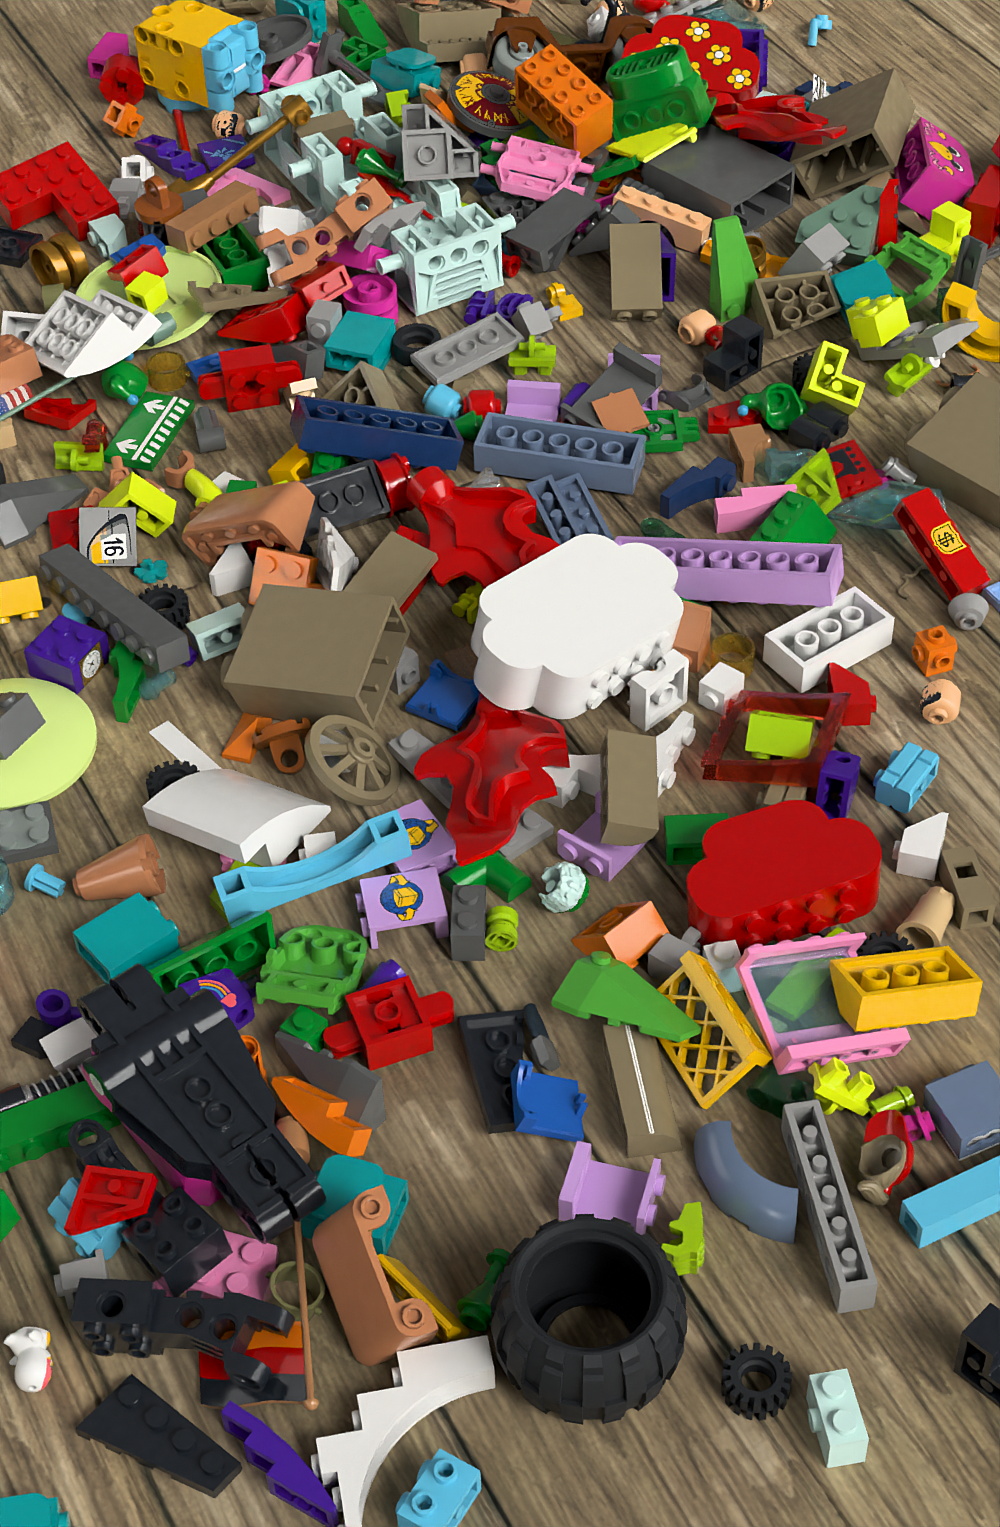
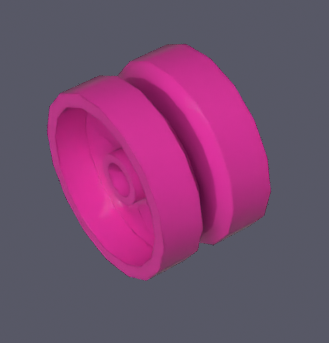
M364 273L352 277L350 280L354 287L342 293L344 315L348 310L395 319L396 325L399 321L397 285L394 280L377 273Z

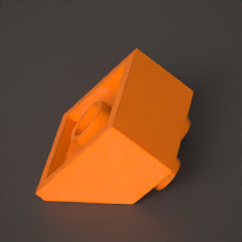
M650 900L616 905L572 938L571 941L574 946L587 956L591 955L594 951H604L611 954L612 958L624 962L633 969L639 963L637 959L644 954L648 955L652 948L669 931Z

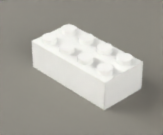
M854 586L836 596L832 606L815 607L765 634L763 661L796 690L803 693L827 680L829 663L835 662L847 669L890 645L895 618Z

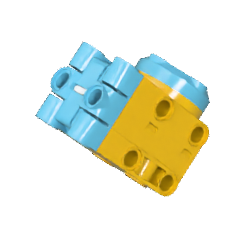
M176 0L168 6L161 5L155 7L152 10V16L133 29L140 75L143 77L145 84L157 89L158 99L165 105L166 111L169 113H173V109H179L182 112L211 109L218 113L222 110L233 111L235 108L234 97L244 90L248 93H257L264 88L262 67L265 63V53L259 48L257 24L253 21L239 18L195 0Z

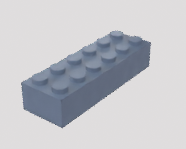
M488 412L473 445L474 471L538 480L552 474L555 481L580 473L587 488L633 495L645 462V435Z

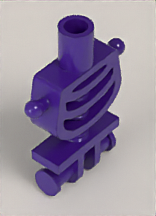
M480 290L475 291L466 308L464 321L472 325L476 323L477 319L482 320L486 318L487 314L498 312L515 328L511 317L516 313V307L527 301L533 304V297L530 294L509 293L503 296L498 304H495V291H489L487 298L484 292Z

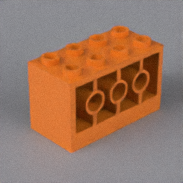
M549 44L515 68L516 106L559 147L579 151V158L583 159L612 138L613 100L552 44Z

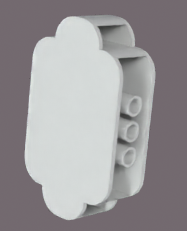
M582 534L489 585L480 595L476 623L471 637V648L478 657L473 676L477 689L492 703L501 708L524 710L533 706L542 714L555 719H571L581 715L590 708H597L609 696L619 694L627 686V682L642 670H656L658 661L672 650L684 609L681 598L674 592L678 579V570L675 564L661 551L648 544L626 543L619 546L613 540L602 535Z

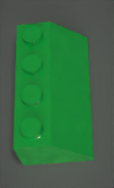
M788 490L749 541L829 544L837 534V529L814 499Z
M254 911L236 919L217 931L208 933L205 937L187 946L180 947L175 952L157 961L149 963L144 968L166 995L177 989V986L224 968L231 969L238 978L265 964L268 950L270 948L276 949L272 915L269 911Z

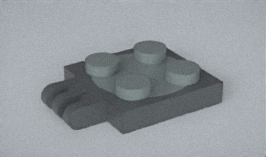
M49 800L0 811V866L59 853Z

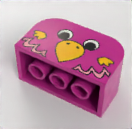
M920 117L906 135L897 166L894 168L895 179H899V185H897L899 201L931 220L932 210L947 201L957 205L967 192L970 191L975 182L969 155L964 147L951 135Z

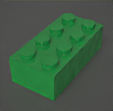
M241 222L194 250L213 262L220 273L222 284L252 285V291L262 290L270 285L267 268L270 267L268 256L264 254L263 250L259 252L254 238Z

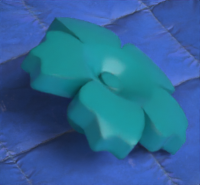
M150 558L143 559L140 568H134V575L139 580H143V583L148 584L155 583L157 580H163L168 576L167 562L165 560H156L153 564Z

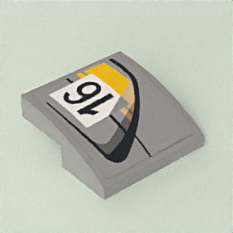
M79 507L80 553L97 566H137L136 507Z

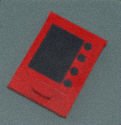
M854 439L826 449L831 462L843 464L844 469L835 476L836 479L848 474L854 475L855 485L852 490H848V494L842 499L882 485L881 478ZM817 453L809 455L808 460L813 458Z

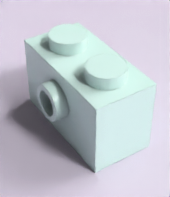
M847 1368L809 1375L806 1395L809 1406L807 1411L808 1421L812 1433H817L826 1467L832 1468L865 1462L869 1437Z

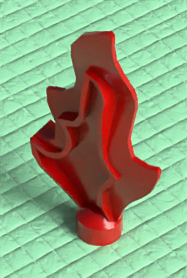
M713 90L707 92L708 98L715 96L717 98V103L707 123L726 131L736 129L739 139L775 142L792 141L808 145L822 144V136L837 139L847 132L846 124L822 128V126L828 124V118L806 112L805 97L795 94L772 95L736 103L735 99L728 93Z
M429 466L419 471L407 487V499L423 514L429 528V550L435 552L438 556L437 562L430 571L435 582L440 587H444L452 579L466 575L480 583L483 589H485L494 582L560 546L553 539L534 533L527 527L528 524L536 523L537 500L524 490L512 487L472 488L455 486V483L437 466Z
M480 692L476 715L466 729L431 747L420 756L413 772L414 778L417 781L429 777L447 778L453 788L452 801L446 820V831L456 845L455 858L458 866L463 867L494 854L511 840L516 832L519 818L524 809L538 800L558 795L553 778L542 767L550 765L570 768L565 730L556 720L525 711V709L508 710L501 708Z

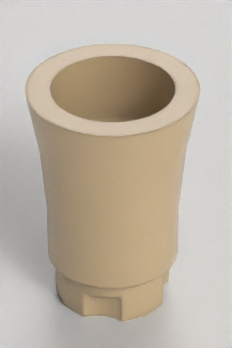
M930 887L928 892L920 897L909 916L897 928L898 940H901L904 936L908 939L907 945L912 943L915 947L914 950L940 947L943 934L953 915V908L956 905L953 894L944 890L943 887Z

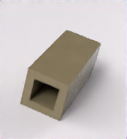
M343 109L312 117L308 124L304 126L299 125L295 129L291 125L292 144L299 155L302 156L300 138L321 132L336 147V143L341 137L347 136L353 139V132L356 131L354 120L349 118Z
M973 846L941 850L937 872L944 890L952 893L955 897L956 905L953 908V913L959 929L965 930L992 926L996 903Z

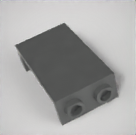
M563 187L520 222L515 229L504 235L508 255L519 256L522 262L545 272L550 267L547 251L584 220L591 221L593 218L598 220L601 213L600 203Z
M619 342L613 348V363L572 407L564 402L560 406L562 422L565 424L606 429L601 426L591 402L609 396L611 392L615 394L633 388L642 406L662 384V367Z

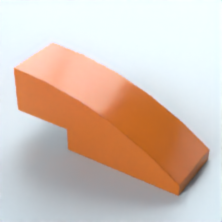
M294 1076L273 1077L271 1084L279 1098L293 1117L312 1136L338 1154L350 1157L364 1156L372 1128L344 1116L348 1104L347 1101Z

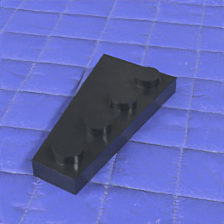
M524 1009L458 1016L457 1028L488 1134L515 1131L510 1073L519 1059L524 1060Z
M130 1374L76 1427L78 1436L89 1441L94 1439L104 1444L108 1450L119 1455L122 1452L139 1460V1464L152 1470L157 1468L170 1474L173 1480L213 1498H216L242 1471L241 1462L133 1374Z

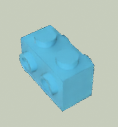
M439 1448L432 1460L427 1459L422 1464L417 1475V1483L411 1492H404L399 1499L395 1509L398 1527H458L482 1489L480 1470Z

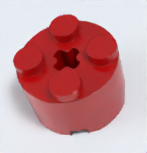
M123 53L110 56L105 62L100 78L99 89L102 95L110 103L114 100L122 105H125L126 102L131 105L137 104L142 99L146 87L140 74L138 58L131 54L126 56Z

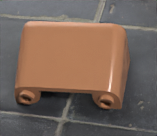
M299 481L220 494L185 525L182 540L207 567L216 565L223 554L225 545L261 539L267 547H273L274 543L286 546L285 551L288 553L300 552L315 496Z
M383 1184L362 1192L320 1223L314 1230L312 1238L315 1255L352 1354L359 1363L365 1366H376L397 1358L398 1351L430 1345L438 1331V1326L430 1307L421 1299L410 1298L395 1303L373 1246V1230L386 1223L391 1211L390 1202Z

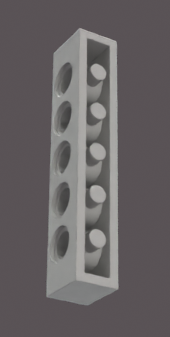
M819 1099L785 1104L783 1106L781 1131L837 1314L874 1308L878 1286L877 1279Z

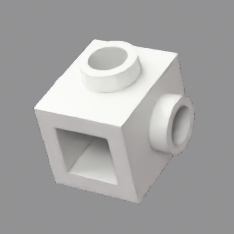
M603 6L587 19L588 36L593 42H599L602 38L608 16V10Z
M141 155L122 157L119 177L141 178L142 188H144L145 180L154 176V167Z

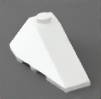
M271 206L260 207L259 230L261 234L278 228L284 234L290 236L314 227L312 220L305 217L299 210ZM280 243L263 249L264 254L268 256L270 261V267L267 268L270 287H274L269 275L276 270L293 264L285 244L281 245ZM297 243L293 246L292 251L297 255H302L307 248L304 244ZM293 282L278 287L287 289L288 296L296 292L290 286Z
M321 517L316 557L319 558L316 577L325 590L342 591L352 580V574L357 573L358 557H355V553L326 517Z

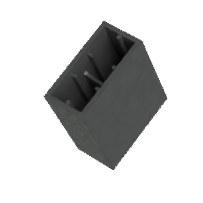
M707 123L705 127L697 129V140L694 143L683 140L648 162L643 163L641 168V178L644 180V184L649 188L655 189L656 192L663 193L665 201L678 204L683 208L712 218L709 237L711 238L713 220L737 215L743 232L746 233L757 230L793 207L796 165L743 139H739V137L710 123Z

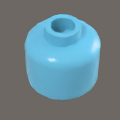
M443 383L436 386L431 385L422 400L424 410L429 415L457 419L463 409V406L460 404V393Z

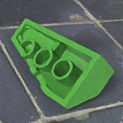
M737 215L713 220L709 307L720 322L733 320L741 314L743 316L746 315L752 306L750 299L754 279H758Z
M594 951L591 955L576 960L552 998L551 1006L576 1017L589 1019L591 1014L608 1018V1025L619 1027L621 1024L638 1025L640 1033L676 1042L684 1041L701 1033V1026L627 964L612 958L611 954L604 951Z

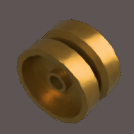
M59 232L51 236L48 241H40L29 249L30 263L41 285L64 283L65 290L68 291L70 286L76 287L80 285L89 275L88 263L82 249L67 232Z

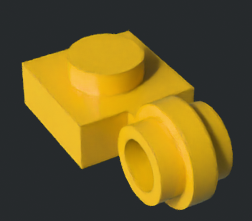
M554 282L546 288L550 308L559 305L563 313L562 316L558 317L560 322L583 316L582 305L573 294L566 295L562 283Z

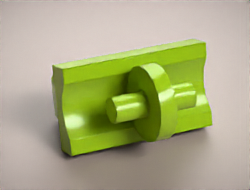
M530 335L529 342H519V348L509 353V367H512L515 375H525L528 367H538V374L551 375L552 368L555 367L556 345H545V342H535V335Z
M907 353L902 357L901 361L885 373L883 378L888 382L886 389L895 397H899L931 372L933 366L930 363L923 362V358H919L918 355Z
M55 441L53 443L56 458L55 469L72 470V472H79L80 470L103 471L105 469L103 443Z

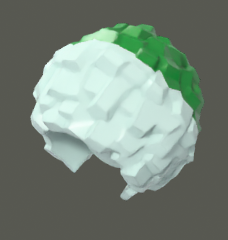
M565 861L558 862L552 867H546L544 874L541 876L546 883V891L549 894L539 893V896L542 899V904L553 913L573 912L579 909L587 899L590 889L589 880L579 866Z

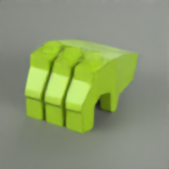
M701 1202L686 1203L684 1205L679 1220L674 1219L669 1224L670 1233L679 1237L670 1240L669 1244L663 1243L661 1246L665 1251L668 1261L671 1262L672 1268L675 1267L678 1276L689 1273L697 1274L699 1267H702L704 1263L705 1240L703 1237Z

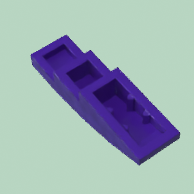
M152 134L134 142L135 147L150 161L175 177H181L183 180L188 181L206 173L204 163L192 161L190 152L178 149L174 139Z
M230 1400L221 1411L224 1429L227 1433L244 1442L247 1462L267 1473L270 1493L327 1527H337V1525H340L337 1507L313 1471L291 1446L267 1425Z

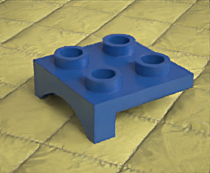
M435 659L430 665L429 678L407 702L405 708L408 712L457 731L477 707L480 691L477 689L474 679L460 677L450 671L440 660Z
M519 1059L510 1073L515 1131L573 1142L582 1141L584 1139L582 1116L588 1105L584 1102L587 1097L586 1094L579 1093L578 1081L532 1072L533 1063Z

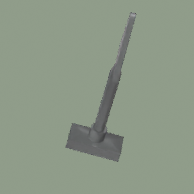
M339 28L335 29V33L331 35L326 31L323 32L314 73L318 76L336 71V67L339 66L362 84L372 80L376 85L377 94L366 97L365 101L385 108V94L394 91L386 90L378 82L344 58V55L340 53L345 34Z
M970 235L962 237L952 283L953 281L956 283L960 282L973 290H977L983 265L1000 255V244L987 249L988 244Z

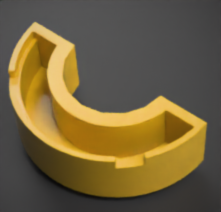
M953 281L942 304L943 322L964 317L969 318L970 321H977L979 328L958 342L957 345L966 353L978 359L1000 362V323L990 320L979 310L976 301V290Z

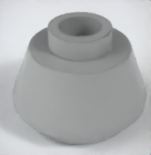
M970 592L956 596L948 606V613L957 627L963 630H974L980 627L989 611L987 601L982 596Z

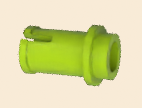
M899 1085L894 1086L892 1092L875 1100L868 1101L870 1115L873 1117V1115L884 1110L910 1111L911 1106L915 1105L912 1091L906 1085L903 1087Z

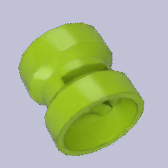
M496 906L489 909L486 913L487 930L485 932V944L488 948L498 952L514 949L518 944V932L516 930L518 927L517 911L508 906Z

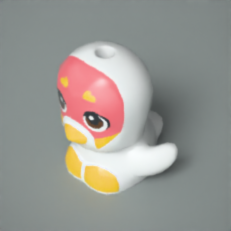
M23 1327L9 1334L4 1340V1344L9 1346L15 1354L9 1362L10 1365L15 1366V1382L25 1392L34 1393L43 1390L51 1378L53 1362L51 1354L46 1350L51 1337L50 1332L37 1327Z

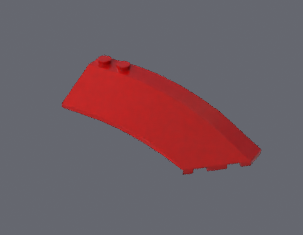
M321 234L317 235L315 239L318 244ZM319 260L317 266L320 267L327 263V261ZM269 285V286H266V287H265L264 289H262V290H254V291H255V292H266V291H268V287H270V285ZM296 291L294 294L270 303L244 306L234 318L217 331L219 337L271 344L282 340L283 344L293 341L297 338V334L306 330V316L309 310L300 292Z

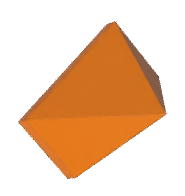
M244 712L222 752V758L251 764L258 750L254 747L252 735L255 732L262 735L261 730L264 729L263 727L272 724V718Z

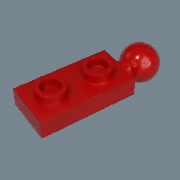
M347 136L341 137L336 143V148L343 156L351 155L350 163L355 165L356 158L363 148L368 150L373 147L385 164L394 170L397 156L360 138L353 141L352 138Z

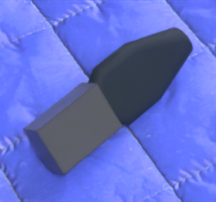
M533 1003L527 1004L523 1009L529 1031L534 1039L529 1045L533 1059L537 1066L545 1067L553 1072L561 1066L554 1044L548 1036L536 1005Z

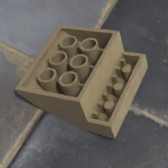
M441 0L438 5L414 2L396 3L401 26L412 48L434 55L436 62L463 60L464 55L472 53H484L487 59L488 52L485 46L488 31L494 30L496 19L501 18V8L482 0Z

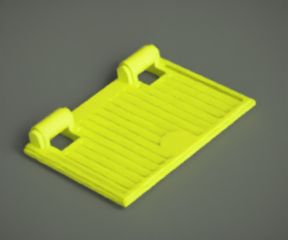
M676 123L665 128L662 127L641 133L640 135L637 134L623 138L618 142L615 141L608 145L605 149L628 158L636 155L638 161L646 163L683 140L694 143L697 140L696 127L688 129L687 125Z

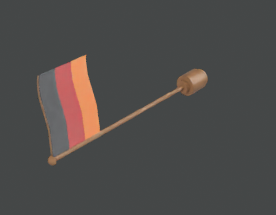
M293 1116L279 1119L275 1126L305 1163L308 1164L310 1161L308 1131ZM293 1220L301 1321L294 1322L287 1338L284 1335H278L263 1329L261 1332L255 1331L244 1355L259 1360L271 1369L270 1377L263 1391H254L233 1384L224 1369V1361L199 1351L200 1400L202 1406L224 1409L231 1400L241 1408L269 1403L303 1404L307 1410L317 1408L319 1401L314 1398L301 1220L299 1222ZM235 1331L226 1332L221 1337V1340L229 1339Z

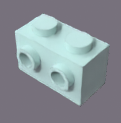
M239 602L185 624L194 650L203 661L238 647L242 637L241 619L245 608Z

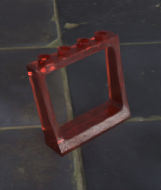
M741 690L736 700L730 698L726 709V716L722 715L718 731L712 735L709 750L706 749L704 751L701 761V767L704 768L702 779L817 788L821 768L829 752L832 751L846 718L851 693L800 694ZM762 710L824 720L810 754L805 758L785 760H722L744 712Z

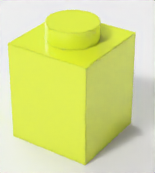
M143 271L125 288L128 301L148 310L151 314L169 298L164 279L146 271Z

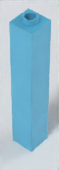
M1000 1155L902 1201L899 1222L919 1249L1000 1211Z

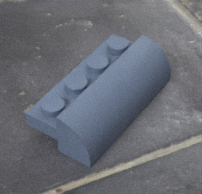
M580 473L555 481L551 474L526 484L529 494L537 500L536 508L551 539L559 545L582 534H598L614 541Z

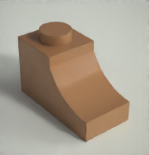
M761 424L729 428L728 451L734 464H736V469L742 482H753L754 468L759 463L767 461V450L771 449L770 436L765 434Z

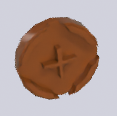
M157 175L145 180L146 193L137 198L134 203L136 217L141 222L154 225V222L160 221V224H164L181 214L184 208L182 197L178 193L168 191L165 182Z
M302 718V723L298 724L296 719H288L263 727L264 729L261 730L262 735H259L258 732L252 735L254 747L257 749L270 748L274 762L282 773L287 775L299 773L306 763L301 739L306 737L312 727L311 720L308 718ZM288 751L298 754V762L292 767H286L282 764V757Z

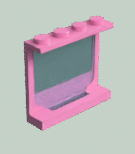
M842 932L833 937L826 938L813 936L805 941L797 942L784 940L776 945L768 946L754 944L744 950V954L735 964L736 971L769 1053L772 1056L778 1075L806 1071L814 1062L824 1066L833 1057L848 1064L896 1056L911 1040L906 1027L891 1030L889 1028H880L868 1032H855L839 1013L829 962L835 959L858 957L856 951L867 939L865 932L855 934Z

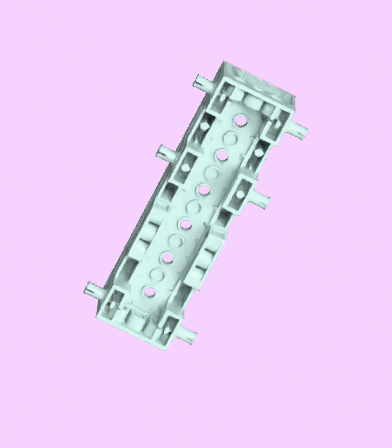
M341 70L259 95L261 116L245 120V127L249 135L264 131L283 116L280 110L282 100L288 95L297 96L300 94L314 113L310 118L344 109L348 117L352 118L355 123L356 131L353 132V141L360 138L396 155L394 170L399 173L404 170L401 135L403 127L399 128L384 112L365 117L363 115L362 99L377 94L375 83L370 80L356 86ZM289 123L264 143V154L315 208L323 206L327 212L326 217H328L337 207L335 203L347 194L350 197L357 191L355 187L364 179L357 175L359 172L358 167L350 163L351 155L343 156L321 132L300 138L302 156H300L292 144L291 124ZM450 179L408 181L403 189L399 187V189L410 196L409 199L414 203L425 202L424 210L433 215V219L430 220L421 214L414 226L408 225L391 231L390 238L380 248L391 250L392 255L376 259V268L380 275L387 273V276L394 280L397 285V296L416 316L427 314L430 311L449 306L464 299H469L475 291H491L504 285L501 233L516 228L515 219L511 214L493 219L476 202L461 207L459 188ZM388 180L392 184H395L393 180ZM390 196L393 200V208L407 204L399 197ZM360 204L356 207L359 211H365L368 209V207L364 204Z

